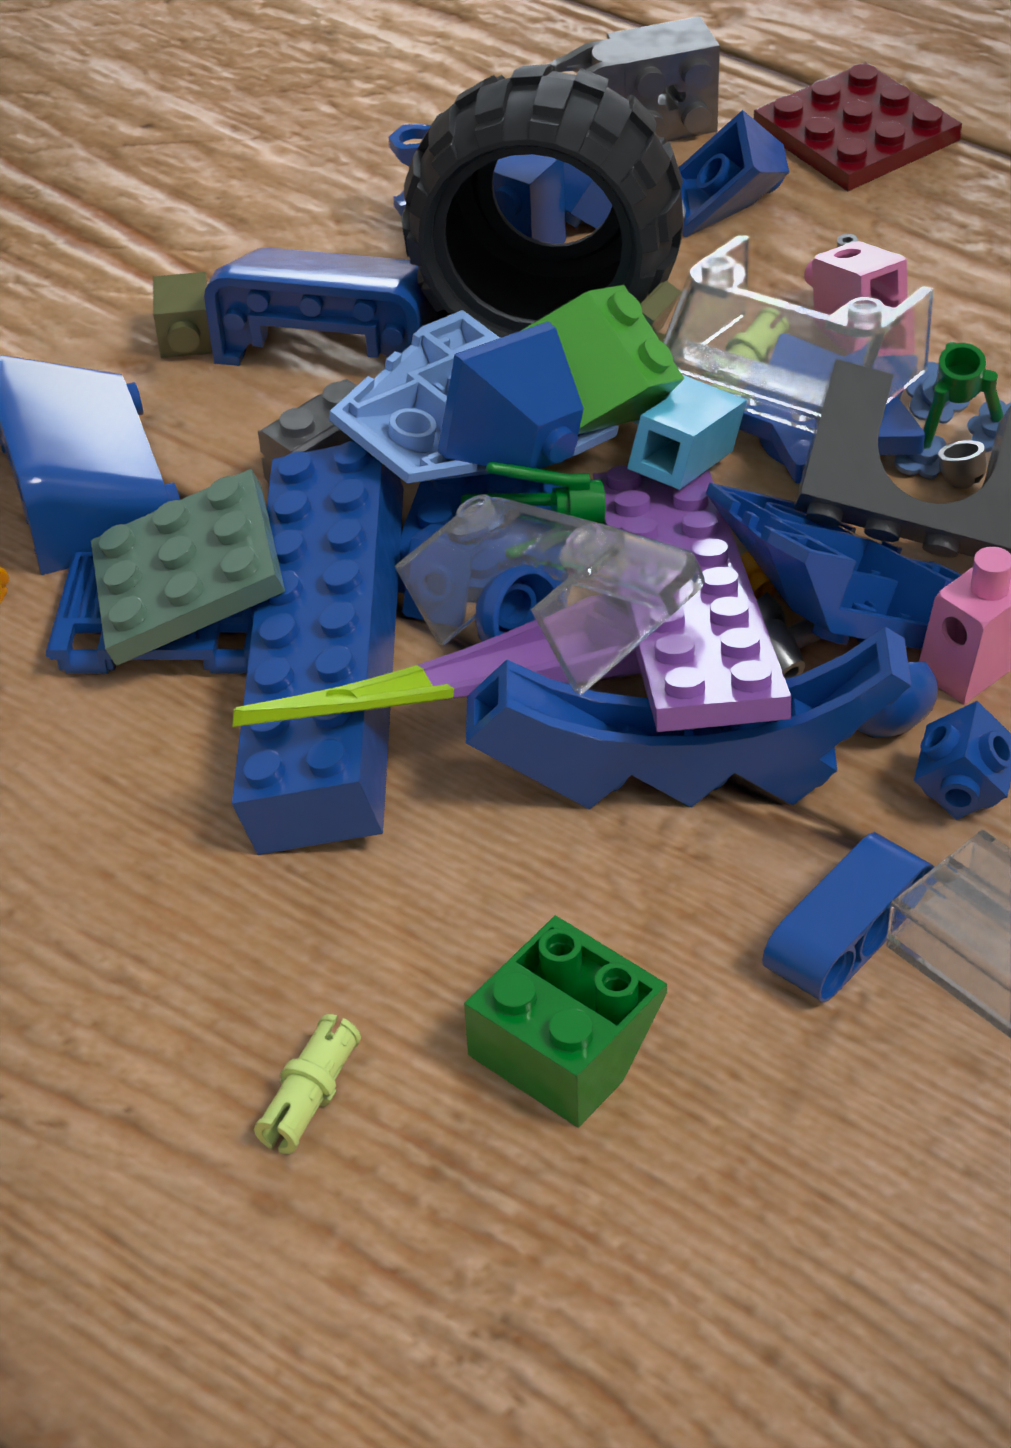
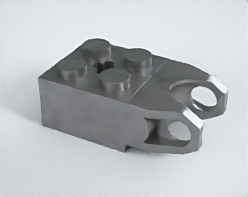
M700 16L607 33V39L586 43L549 63L555 65L556 72L574 71L578 73L580 69L592 72L609 79L607 87L625 99L631 94L635 96L655 117L657 124L655 133L658 138L665 137L666 141L717 132L720 45Z

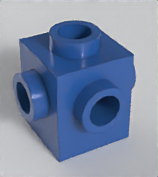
M978 701L927 724L920 745L921 751L914 781L928 797L939 803L956 820L979 809L991 808L1002 799L1008 797L1011 782V733Z

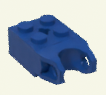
M402 125L388 137L389 148L401 163L410 167L412 158L420 144H404L403 142L411 139H423L431 125ZM532 154L514 155L499 159L494 169L493 186L495 198L505 218L518 231L530 238L546 243H564L566 241L564 162L552 157ZM404 190L401 194L393 196L394 207L401 216L406 207Z

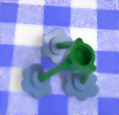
M949 342L941 352L938 363L928 362L923 364L918 372V378H912L908 381L906 392L912 397L910 412L917 419L926 420L923 428L925 432L924 451L922 454L894 455L896 456L895 467L900 472L908 475L919 473L923 478L935 479L939 471L941 472L938 452L946 446V441L943 438L935 436L938 424L950 422L954 412L966 409L970 400L980 392H984L986 402L981 405L979 415L969 419L967 427L969 432L973 434L972 441L982 443L985 447V452L992 451L998 423L1011 406V402L1006 405L1004 401L999 400L996 389L998 375L995 371L986 369V358L981 349L968 343Z

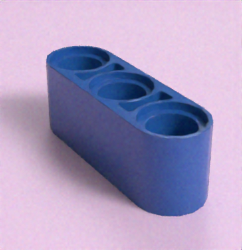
M869 833L776 927L764 949L762 957L763 966L823 1003L829 1001L922 903L933 882L934 866L878 833Z

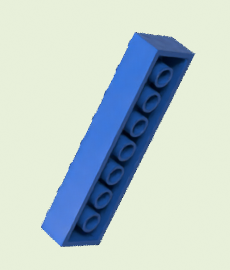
M354 440L339 446L309 452H294L284 457L272 459L266 509L285 592L255 605L243 706L335 688L393 672L404 488L400 478ZM391 707L241 726L232 805L257 855L383 834Z

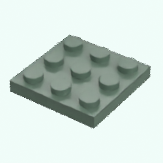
M248 469L235 476L220 478L204 490L181 500L169 501L161 505L156 511L128 524L115 525L106 530L101 536L91 540L105 650L116 666L285 592L262 487L252 469Z

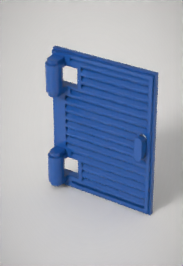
M76 552L73 554L46 649V657L50 658V660H57L59 670L65 671L66 674H109L110 671H115L116 664L105 650L92 552ZM255 605L131 660H203L204 670H210V673H247ZM247 632L244 649H218L220 633ZM75 633H101L98 648L73 649L72 644Z

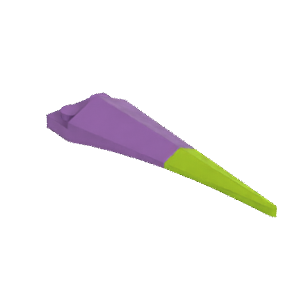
M620 592L586 595L504 634L412 667L335 688L236 707L233 712L232 727L466 698L505 660H510L549 679L567 684L616 679L641 674Z

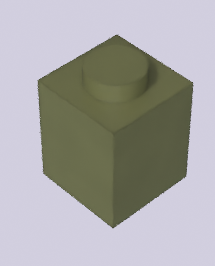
M206 272L153 276V316L161 358L212 353L204 300L205 288L208 284Z

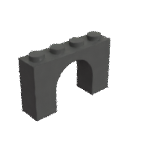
M835 359L825 385L793 509L805 512L806 518L811 519L816 524L837 527L843 522L865 528L864 533L876 540L897 542L900 538L922 543L923 550L940 557L952 558L958 556V553L975 557L977 551L985 547H999L1011 554V406L998 423L982 488L973 495L952 503L939 504L921 501L897 487L887 475L880 460L878 437L894 374Z

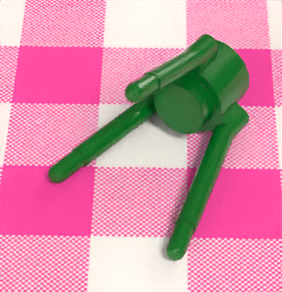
M489 462L486 469L491 474L562 487H553L551 493L464 494L460 499L463 505L551 506L554 523L564 522L565 528L505 547L502 550V555L505 558H512L524 553L527 554L568 540L590 539V527L603 526L605 522L606 502L604 486L601 479L590 480L589 473L566 474L514 464Z

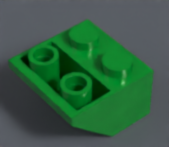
M555 915L464 1002L468 1055L579 1128L624 1081L667 994V983Z

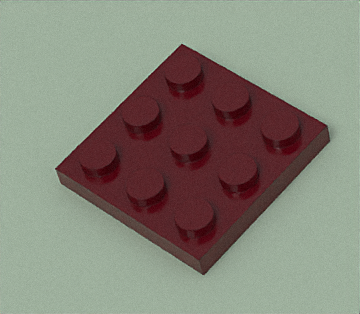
M867 62L853 65L848 70L827 79L816 81L811 86L790 95L779 97L775 101L754 110V120L784 144L786 150L847 192L958 142L961 138V122Z

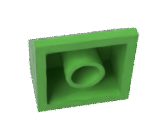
M624 285L587 291L523 329L525 330L545 322H550L556 327L584 408L578 434L640 420L643 413L659 404L669 392L674 390L685 379L675 365L671 351L659 340L642 314L640 303L628 292Z

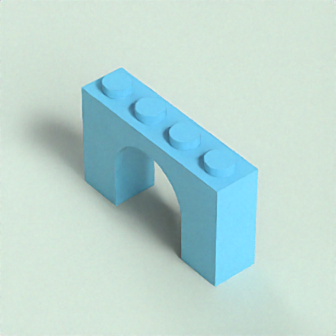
M683 375L685 379L674 390L669 392L659 404L643 413L640 420L632 421L638 425L627 467L629 470L679 490L733 452L747 399Z

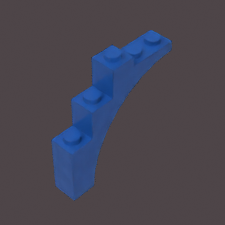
M883 627L847 653L801 675L785 679L791 694V719L657 732L648 698L592 691L549 679L510 660H505L467 696L466 744L588 809L594 807L611 791L620 789L631 775L687 806L693 807L712 790L723 786L733 773L794 805L816 787L826 783L830 776L838 771L835 746L841 741L850 738L861 725L885 706L897 701L904 691L912 686L905 639L887 627Z

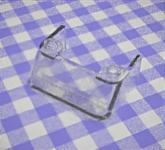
M738 235L691 268L663 343L671 351L673 361L682 375L746 399L744 411L813 433L827 378L835 359L894 374L887 403L927 371L933 289L923 286L895 309L884 306L881 301L875 298L858 297L850 300L847 305L842 306L833 314H825L747 291L749 237Z
M478 495L461 504L454 518L395 565L398 574L436 642L441 645L448 643L475 620L476 604L483 588L493 577L518 565H529L547 572L555 580L562 581L558 587L535 605L531 611L573 691L579 694H583L694 597L701 590L705 582V576L694 553L689 550L612 526L500 497L490 498L488 495Z

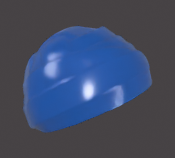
M518 565L493 577L483 588L476 604L475 622L481 642L504 634L565 606L563 597L553 578L547 572L529 565Z

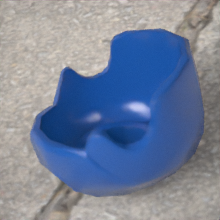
M908 662L912 686L904 691L897 701L885 706L857 730L870 737L900 736L924 720L933 710L937 699V679L926 662Z

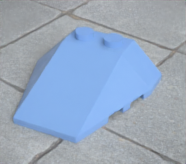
M464 310L424 325L413 334L412 343L402 353L395 351L386 359L385 369L375 378L367 376L330 410L329 421L406 483L491 474L484 465L444 458L438 452L454 354L499 339L500 337ZM615 425L578 434V441L573 456L616 437L619 427Z

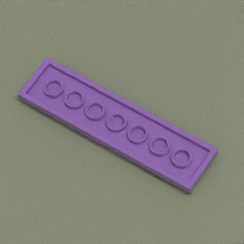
M628 465L613 467L608 472L593 473V480L601 479L604 486L606 513L605 522L602 527L657 732L791 719V694L730 526L706 495L709 482L714 483L709 469L680 490L627 469Z

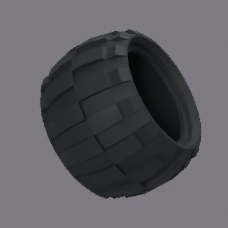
M551 64L529 65L517 68L512 76L507 79L503 75L497 78L495 75L484 79L459 94L455 102L446 111L436 116L412 158L404 183L406 207L402 213V228L407 257H410V264L419 267L417 272L418 285L436 312L445 309L451 315L464 310L498 337L502 338L523 330L587 291L624 285L628 292L641 304L661 282L668 281L677 259L684 227L686 210L681 197L683 179L670 142L666 143L665 137L658 138L655 133L657 126L655 117L635 96L631 94L625 99L607 87L609 79L584 69H580L577 75L556 72L555 65ZM532 154L552 157L568 163L588 175L603 190L612 204L610 213L602 225L593 233L577 241L553 244L530 238L518 231L505 218L498 206L493 186L494 169L497 161L509 156Z

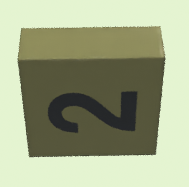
M668 281L661 282L640 304L642 314L655 334L664 326L682 292Z

